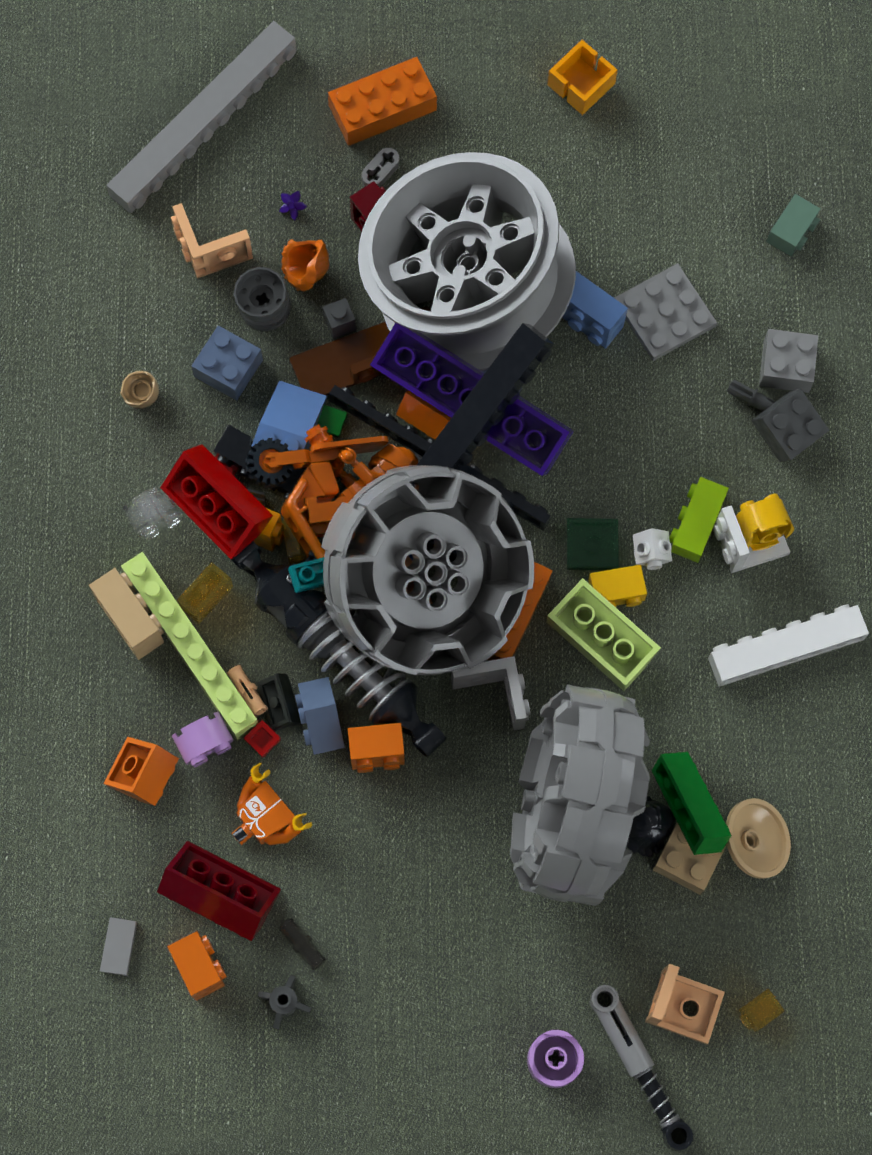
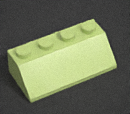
M583 578L547 615V623L623 691L640 675L661 649L659 645Z

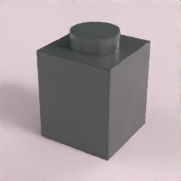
M346 298L323 306V318L332 339L356 331L355 318Z

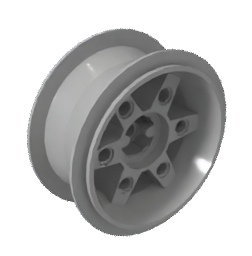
M478 152L451 154L431 160L406 173L378 199L368 215L359 241L358 265L360 277L369 297L383 313L388 329L391 331L394 324L397 323L410 330L421 332L480 371L487 370L522 323L532 325L547 338L565 314L573 295L576 281L574 252L566 232L559 224L557 209L549 191L531 170L514 160L500 155ZM503 216L517 219L512 222L501 224ZM422 247L426 249L418 253ZM523 269L521 274L514 279L512 273ZM433 300L431 311L420 309L415 305Z

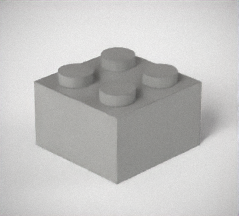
M768 329L763 342L759 386L791 391L802 389L803 392L809 393L814 383L818 335Z

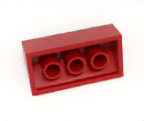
M203 444L183 451L160 487L230 559L235 558L256 539L273 517Z

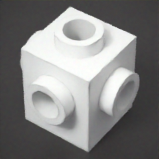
M651 528L633 534L636 565L641 564L642 566H647L648 570H656L662 568V564L672 561L669 531Z

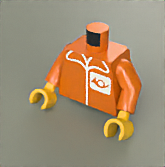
M262 763L252 767L251 776L243 786L237 803L238 811L236 814L243 824L233 831L232 835L240 845L244 844L252 836L261 845L264 843L268 845L284 844L290 842L301 833V830L312 827L311 822L305 825L302 824V818L307 815L306 813L295 816L266 781H261L270 775L269 769L263 775L260 774L259 767Z

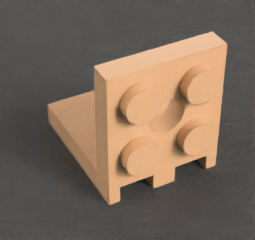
M182 203L172 206L174 216L170 218L174 226L177 241H180L186 263H192L197 278L253 259L250 237L246 229L199 246Z
M668 964L661 972V977L645 1022L707 1045L725 992L678 975L680 967ZM686 1001H692L697 1005L698 1011L695 1016L690 1017L683 1012V1004Z

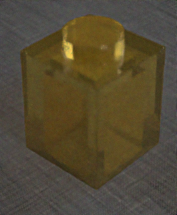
M768 988L739 1009L742 1014L739 1018L748 1030L752 1028L756 1032L785 1010Z

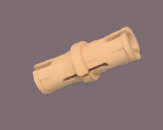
M241 665L231 668L227 672L228 677H230L255 717L260 716L268 708L257 693L256 684L250 682ZM242 683L245 684L253 699H250L247 692L243 688Z

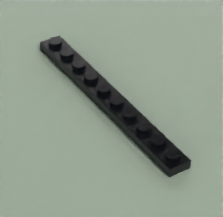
M334 385L329 392L330 402L402 446L409 447L422 457L434 442L431 439L425 440L420 437L414 428L400 425L397 423V419L389 413L382 414L377 411L371 402L367 400L362 402L357 399L348 388H339ZM466 465L460 468V471L486 482L501 494L509 497L512 500L513 511L516 515L542 531L545 530L551 515L548 514L544 507L538 504L532 505L526 501L524 495L517 491H509L504 488L505 485L496 478L490 479L483 475L482 470L474 465Z

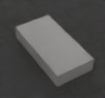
M110 917L100 972L128 976L137 921Z

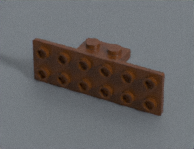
M428 306L420 308L423 310L430 311V308ZM386 322L291 356L290 363L300 387L327 396L334 385L339 388H348L383 375V373L370 366L390 332Z

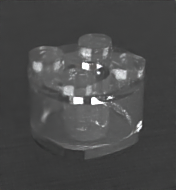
M157 486L134 497L131 500L133 504L131 507L128 508L127 505L123 507V511L138 537L144 536L145 540L159 534L158 529L166 525L168 528H171L182 521L180 516L183 510L163 490H159Z

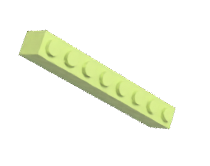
M141 552L121 565L123 572H125L133 584V588L142 596L150 613L156 616L165 635L213 706L220 713L237 741L247 735L258 724L257 718L145 554Z

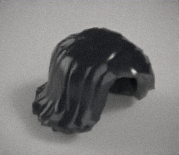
M647 796L644 812L633 818L626 845L628 850H631L634 854L638 852L640 855L652 857L653 853H660V850L664 848V840L676 820L671 809Z

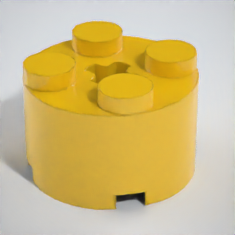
M778 494L768 495L763 500L757 502L753 500L746 501L740 505L741 511L736 515L748 549L751 546L752 551L770 548L779 543V537L785 535V538H788L794 531L791 519Z

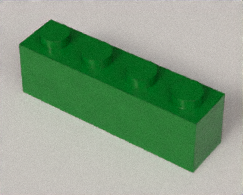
M688 752L661 754L651 771L693 854L722 852L732 835L717 805L714 803L707 785L702 780L696 764Z

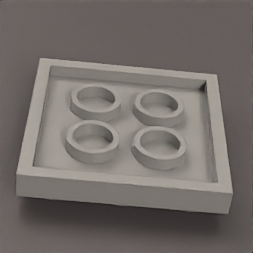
M678 263L615 297L616 300L628 308L625 320L652 361L704 334L717 325L715 318Z

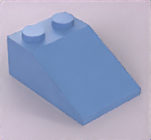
M279 381L259 423L251 447L262 439L265 441L268 438H273L272 441L279 439L281 444L284 445L286 443L289 451L309 450L310 443H306L304 440L308 436L306 432L318 424L327 396Z

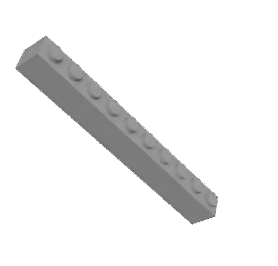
M273 21L106 185L109 196L130 214L135 209L141 208L145 204L146 198L152 192H157L162 187L163 181L169 175H174L186 159L193 157L197 148L203 142L209 141L214 131L220 125H225L230 119V115L236 109H241L252 93H257L262 88L263 83L269 77H273L286 60L289 61L296 53L295 37Z

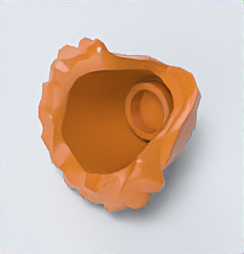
M290 239L288 245L284 246L281 261L282 271L285 274V279L292 287L296 288V291L305 292L310 290L314 283L321 280L329 270V253L323 240L297 242Z

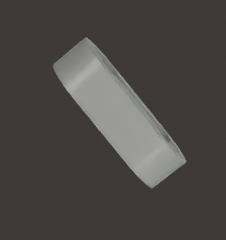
M384 148L370 161L362 171L364 187L375 181L380 188L399 167V155L396 150ZM384 158H393V163L387 162L384 165ZM377 173V180H368V175L374 176Z

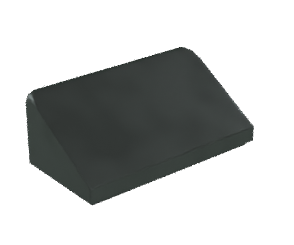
M277 673L257 682L261 699L268 708L265 711L267 721L273 731L301 723L287 674Z

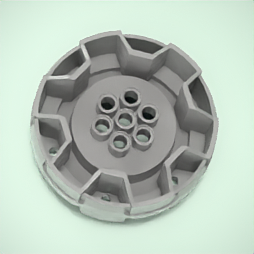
M410 465L387 470L386 474L376 478L357 492L348 503L342 502L327 527L321 548L325 550L323 580L327 600L324 603L330 617L340 632L369 658L394 670L413 675H437L452 672L462 667L471 669L495 654L508 641L506 635L519 617L525 603L527 590L533 589L534 556L531 541L525 538L523 529L514 511L501 496L502 494L486 482L460 470L434 465ZM433 539L434 547L427 551V542ZM453 550H456V559L450 562L449 555ZM411 554L413 561L410 566L406 567L405 559ZM434 565L435 574L429 578L428 570ZM457 577L458 583L455 588L451 589V580ZM413 581L414 589L411 593L407 594V584ZM436 592V601L430 605L429 597L432 593ZM351 609H355V614L353 616H351L350 614Z
M567 685L565 691L561 690L541 708L540 716L544 717V720L532 730L518 782L525 789L521 805L522 814L513 812L510 858L514 864L513 871L522 890L560 902L570 901L596 906L603 901L604 893L623 874L632 856V851L625 848L633 818L645 810L650 779L643 761L644 746L648 747L650 739L644 727V718H641L636 710V699L624 697L607 690Z

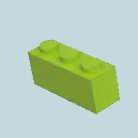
M700 477L697 484L692 483L687 497L691 498L688 507L682 506L678 516V520L682 521L679 529L673 528L670 535L672 553L694 562H699L728 492V487Z

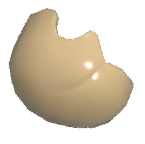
M135 371L128 374L123 380L120 394L129 406L143 409L151 406L157 400L159 386L157 380L149 372Z

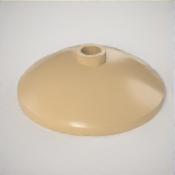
M751 798L737 803L731 809L726 820V825L732 835L727 842V848L733 861L744 873L754 878L765 879L777 875L786 866L791 850L790 834L782 815L774 806L761 799Z

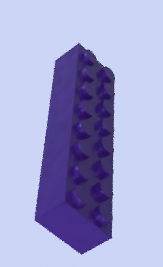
M397 323L392 327L370 366L451 418L485 374L421 332L410 330ZM519 396L512 405H508L503 411L504 417L497 425H493L488 431L487 441L539 475L544 476L552 468L574 430Z

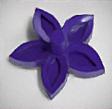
M296 191L292 195L281 193V200L285 204L281 206L279 212L286 213L290 211L292 219L296 220L298 210L307 208L304 203L298 202L301 198L300 192Z

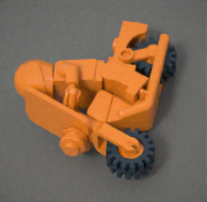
M318 424L306 432L308 436L304 439L306 443H310L311 451L307 449L289 451L287 449L288 445L286 443L284 445L281 444L279 439H276V441H272L273 438H268L265 441L264 439L260 440L247 454L248 456L245 461L247 464L246 472L250 473L249 478L251 480L254 478L256 480L255 484L258 486L263 484L264 488L269 486L274 488L279 484H283L293 470L306 468L283 503L281 514L306 554L307 562L325 556V550L321 548L323 540L319 541L318 538L324 537L333 515L342 502L348 503L357 492L376 478L386 474L387 470L418 464L419 461L416 455L410 449L396 447L392 444L386 445L389 442L388 436L333 442V436L327 433V426L321 428ZM378 451L371 457V461L368 464L369 468L362 461L359 463L356 459V454ZM345 463L351 464L354 467L352 470L360 478L359 480H356L350 473L347 475L344 471ZM335 477H340L342 479L341 482L347 489L332 501L339 492V486Z

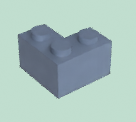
M329 677L299 683L300 694H296L295 698L301 724L307 723L308 727L307 730H303L306 746L312 745L314 755L345 748Z

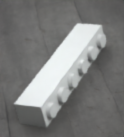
M849 604L842 605L834 609V613L825 615V612H821L811 616L809 621L803 623L800 620L788 623L786 628L778 631L776 628H771L761 633L762 636L752 638L750 635L737 640L738 644L728 646L725 643L714 647L708 660L718 687L863 641L869 632L858 605L849 607Z

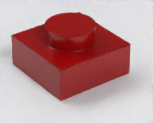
M263 720L243 738L262 758L281 741V738Z

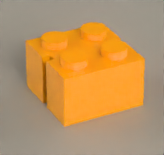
M583 40L575 45L549 70L547 85L562 98L567 96V102L582 115L615 85L618 69L602 56L598 59L597 71L594 70L596 68L598 52Z

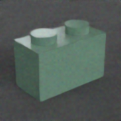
M795 194L771 229L766 242L792 257L796 249L801 251L806 244L808 238L805 236L808 231L813 232L821 219L817 218L821 208Z

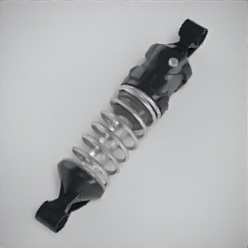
M254 541L235 558L231 559L241 570L255 577L257 585L254 604L261 611L274 616L286 628V636L298 648H306L308 651H312L309 656L310 660H315L317 657L329 658L322 666L321 672H327L337 662L344 668L334 678L333 684H339L349 674L356 680L346 690L345 696H351L361 686L368 692L359 701L357 708H363L372 698L378 703L369 716V721L373 725L401 723L402 733L410 735L413 745L427 758L447 740L446 736L432 722L427 724L419 720L416 712L418 687L411 680H405L404 673L390 676L393 669L388 668L382 678L376 671L384 667V665L378 664L374 660L370 666L364 660L368 656L362 652L358 654L352 647L354 644L340 632L330 617L324 603L327 598L323 592L310 589L295 593L288 567L296 564L274 565L263 562L260 557L262 551ZM397 678H401L399 684L394 688L388 684Z

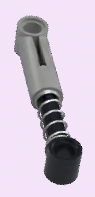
M609 985L599 986L590 996L591 1008L596 1012L630 1077L634 1076L636 1080H639L642 1086L641 1091L646 1093L648 1097L647 1102L652 1104L654 1108L653 1113L657 1114L660 1119L659 1124L662 1128L661 1132L665 1145L675 1151L687 1149L693 1141L692 1129L674 1112L675 1108L671 1107L668 1101L669 1096H665L662 1090L663 1085H659L656 1079L657 1074L652 1072V1066L655 1064L619 1000L617 991ZM598 994H608L611 997V1005L608 1007L600 1006L597 1001ZM611 1012L614 1014L619 1026L621 1027L625 1035L624 1037L622 1036L614 1019L612 1018L610 1014ZM675 1128L681 1129L685 1134V1140L682 1144L674 1143L671 1138V1133Z

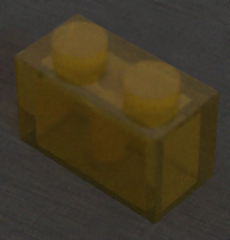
M211 562L177 599V603L189 617L200 624L233 588L232 579Z

